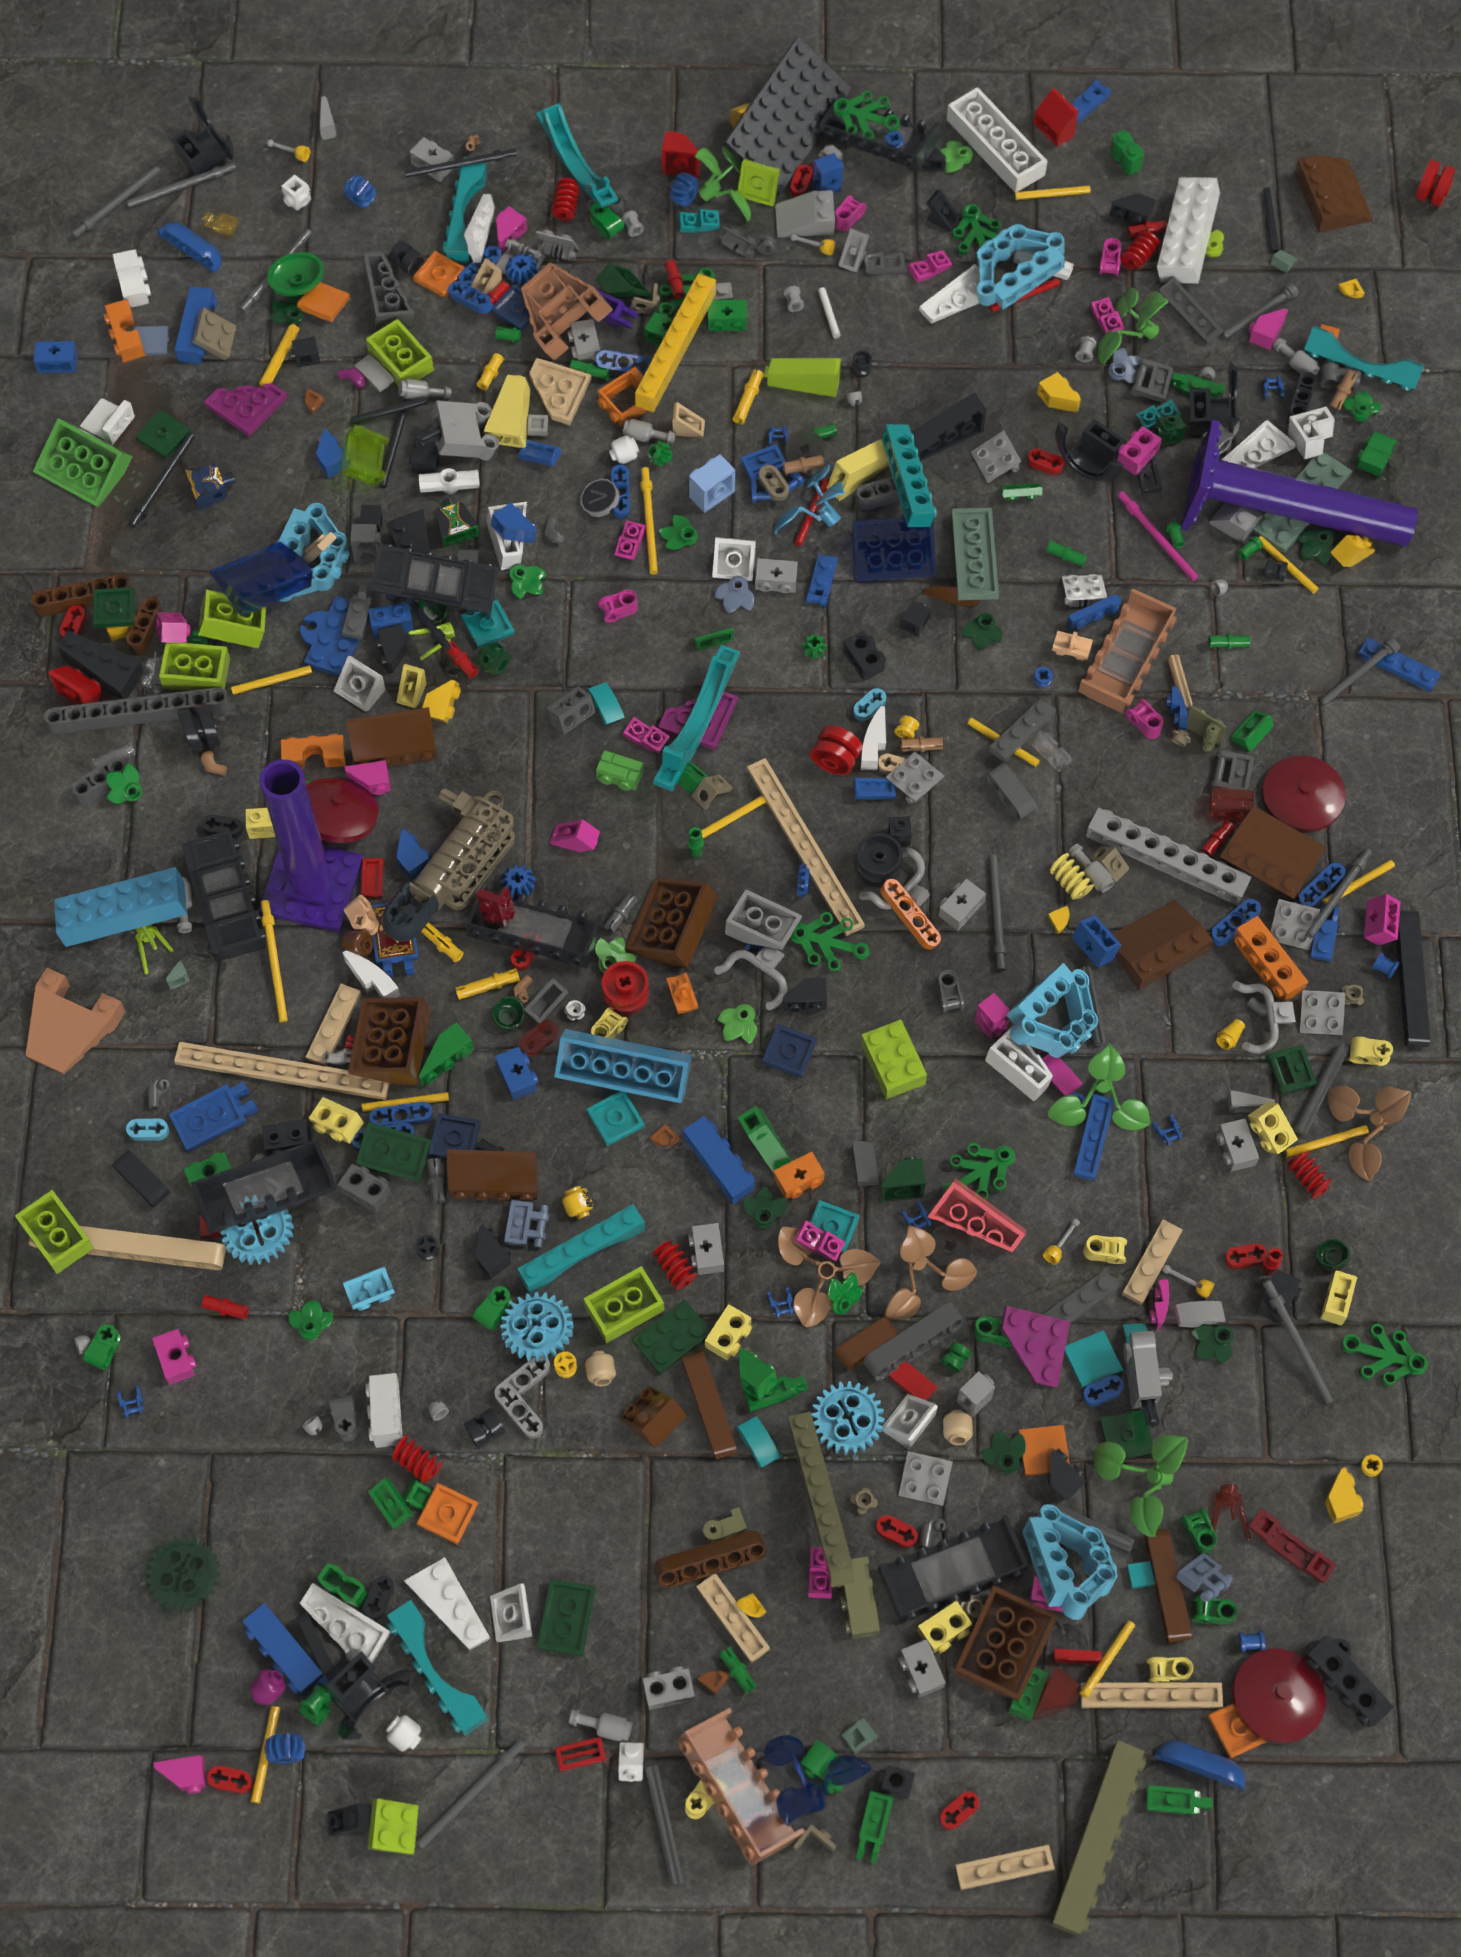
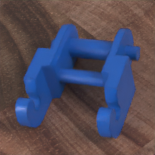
M1265 376V379H1263V382H1265L1263 385L1264 399L1268 398V389H1277L1280 392V398H1284V385L1280 376H1277V379H1268V376ZM1269 383H1277V386H1269Z
M771 425V428H769V431H771L769 432V447L772 446L774 438H783L786 448H788V428H785V425H783V428H773V425ZM774 432H783V435H774Z
M1172 1114L1168 1115L1172 1127L1167 1130L1160 1129L1159 1126L1157 1127L1156 1121L1152 1123L1159 1139L1163 1138V1143H1166L1167 1146L1174 1139L1182 1140V1133L1179 1132L1180 1126L1176 1119L1173 1120ZM1173 1130L1175 1134L1167 1137L1166 1133Z
M917 1201L916 1205L919 1206L921 1213L916 1217L909 1218L904 1210L900 1211L908 1226L922 1228L925 1225L931 1226V1219L927 1218L928 1213L920 1201ZM922 1217L924 1221L916 1225L914 1221Z
M785 1287L786 1300L777 1303L773 1301L771 1292H767L771 1310L775 1309L773 1315H776L777 1319L781 1314L790 1313V1315H793L794 1307L791 1308L793 1301L791 1293H789V1287ZM787 1303L788 1308L778 1310V1305Z
M139 1385L136 1386L138 1395L136 1399L127 1402L121 1397V1391H117L120 1407L124 1409L122 1413L123 1415L126 1414L127 1418H129V1414L139 1411L140 1414H143L142 1409H144V1406H141V1404L144 1402ZM137 1402L138 1407L127 1409V1405Z

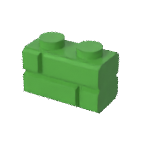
M605 750L596 769V778L606 785L610 783L618 785L624 791H636L644 772V763Z

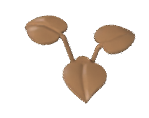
M1335 1086L1329 1089V1108L1337 1120L1349 1121L1354 1117V1112L1370 1114L1371 1123L1377 1126L1363 1140L1362 1144L1354 1143L1349 1151V1161L1352 1168L1365 1180L1371 1181L1382 1161L1381 1152L1374 1144H1367V1142L1376 1133L1383 1130L1384 1125L1393 1124L1402 1119L1410 1102L1411 1091L1390 1086L1383 1087L1377 1092L1375 1097V1104L1378 1109L1361 1110L1356 1108L1360 1103V1098L1353 1089L1346 1086Z
M908 1226L899 1252L901 1258L909 1264L906 1268L909 1271L911 1291L907 1288L898 1290L888 1302L885 1317L888 1320H904L912 1317L919 1310L921 1300L919 1296L914 1295L916 1293L913 1269L922 1270L927 1264L939 1275L944 1276L941 1285L949 1291L961 1290L968 1286L975 1278L977 1269L968 1259L958 1258L947 1265L946 1272L941 1271L926 1258L935 1249L934 1238L923 1229Z
M782 1227L778 1237V1246L783 1259L791 1265H799L805 1259L817 1266L816 1275L820 1279L815 1291L811 1288H804L794 1298L795 1313L804 1327L818 1324L830 1311L831 1306L828 1295L826 1293H819L824 1281L831 1279L836 1272L843 1271L844 1279L850 1272H854L858 1278V1286H861L871 1279L881 1263L874 1255L860 1249L845 1251L839 1259L842 1266L840 1268L835 1267L829 1261L820 1263L807 1256L812 1253L811 1250L793 1240L799 1228Z

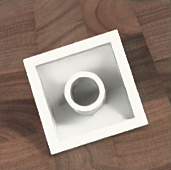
M716 537L712 577L731 579L735 576H742L747 581H752L756 541Z
M348 656L334 692L367 712L385 691L383 676L353 657Z
M907 1394L882 1426L883 1431L909 1450L936 1416L938 1406Z
M518 1584L490 1596L496 1642L532 1637L524 1584Z

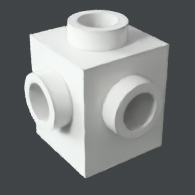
M296 175L281 186L284 202L297 211L301 207L306 206L311 200L308 184Z

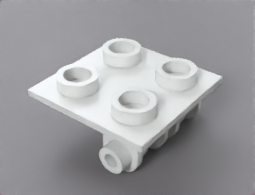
M1102 575L1062 576L1066 594L1065 605H1069V607H1079V600L1081 607H1084V600H1086L1088 607L1090 606V599L1092 605L1107 598Z

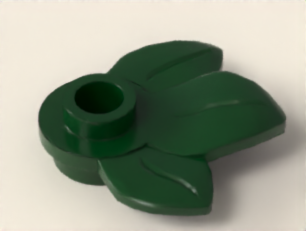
M291 296L288 303L273 301L272 309L274 313L269 318L278 324H300L304 320V313L297 307L300 299L297 296Z
M1320 529L1317 532L1308 530L1298 537V540L1304 544L1301 549L1302 559L1317 556L1322 565L1328 563L1332 557L1331 551L1333 550L1331 546L1334 542L1332 531L1329 529ZM1323 535H1326L1328 537L1326 540L1320 539V537Z
M982 613L975 621L967 622L962 630V637L973 638L974 646L978 650H984L990 645L991 641L1001 642L1003 633L1001 628L995 625V619L991 614Z
M763 1187L757 1193L755 1199L745 1197L743 1207L745 1212L753 1217V1222L757 1227L767 1229L774 1224L776 1218L783 1216L786 1212L787 1198L774 1200L770 1190L767 1187ZM761 1216H766V1217L768 1218V1220H767V1221H761V1220H760V1217H761Z
M1205 1324L1192 1331V1336L1200 1341L1196 1350V1357L1198 1359L1209 1360L1215 1357L1220 1364L1229 1360L1232 1354L1230 1345L1234 1339L1233 1332L1229 1327L1223 1325L1213 1327ZM1223 1334L1226 1340H1220L1218 1335Z
M996 1431L992 1439V1448L982 1450L984 1461L990 1466L998 1467L1004 1474H1013L1019 1468V1459L1025 1454V1439L1022 1434H1019L1011 1440L1004 1433ZM1007 1460H1012L1013 1462L1010 1467L1005 1466Z

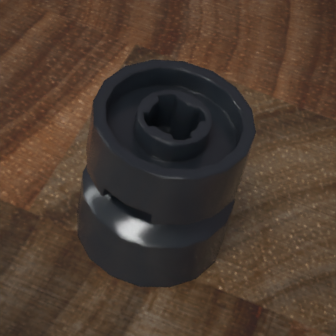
M401 240L391 249L389 260L397 267H401L409 276H414L425 263V256L416 249H413L407 242Z
M492 1408L482 1412L479 1419L474 1417L464 1423V1427L477 1449L488 1444L490 1438L496 1439L506 1433L501 1421Z

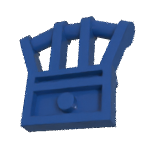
M777 444L741 457V463L751 481L752 502H757V500L774 501L767 492H757L756 480L759 479V470L765 465H773L779 472L783 470L782 463L786 461ZM797 472L787 474L793 479L788 483L789 495L794 488L804 483L803 477Z

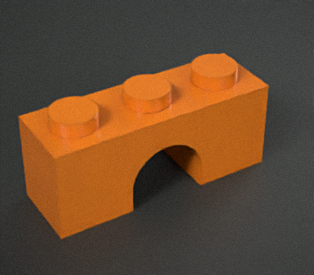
M128 300L105 305L107 313L104 314L106 324L112 327L108 329L112 341L116 340L117 344H113L116 355H121L123 362L146 356L138 330L125 331L127 328L136 326Z
M330 734L322 737H290L281 740L282 760L293 761L302 770H305V760L310 755L318 754L323 757L326 768L346 766L343 735Z

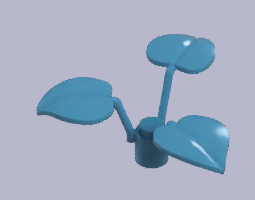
M829 464L812 475L805 484L806 488L814 484L820 495L816 505L824 503L817 510L819 515L802 506H794L778 519L774 528L775 535H777L780 528L796 517L801 511L813 516L818 521L823 520L828 527L833 526L841 518L827 500L845 494L842 481L831 486L824 495L818 486L819 480L824 478L831 467Z

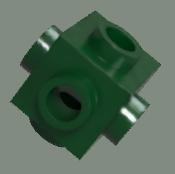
M1178 414L1157 418L1153 433L1162 439L1161 445L1178 443L1183 441L1187 426Z
M493 642L480 647L475 662L481 665L484 671L497 675L505 672L512 655L504 650L501 644Z

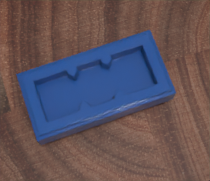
M526 440V446L521 448L518 456L522 460L553 467L562 451L557 446Z
M853 778L854 799L895 800L896 798L895 785L886 778Z

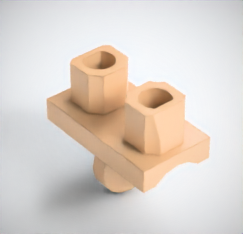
M1057 631L1052 651L1062 656L1065 654L1074 656L1077 660H1087L1093 640L1077 636V632H1073L1072 635Z

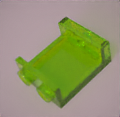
M354 425L346 433L341 474L377 487L386 477V472L381 469L384 447L389 443V438L380 433L365 429L363 426Z

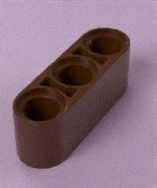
M155 596L146 597L142 601L135 616V626H130L126 635L129 650L134 655H142L147 651L156 632V612H163L159 599Z
M883 1317L840 1345L834 1351V1354L847 1371L852 1370L861 1364L870 1352L897 1336L898 1332L888 1318Z

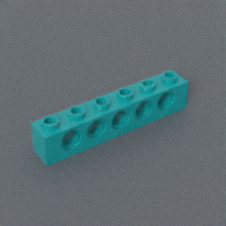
M886 424L881 440L907 527H930L933 519L936 518V507L933 506L932 494L928 490L927 478L923 474V465L919 461L918 448L914 444V435L911 433L909 425Z

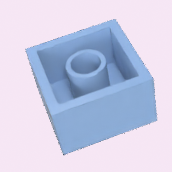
M721 455L709 459L704 466L695 469L689 475V497L704 513L735 492V469Z

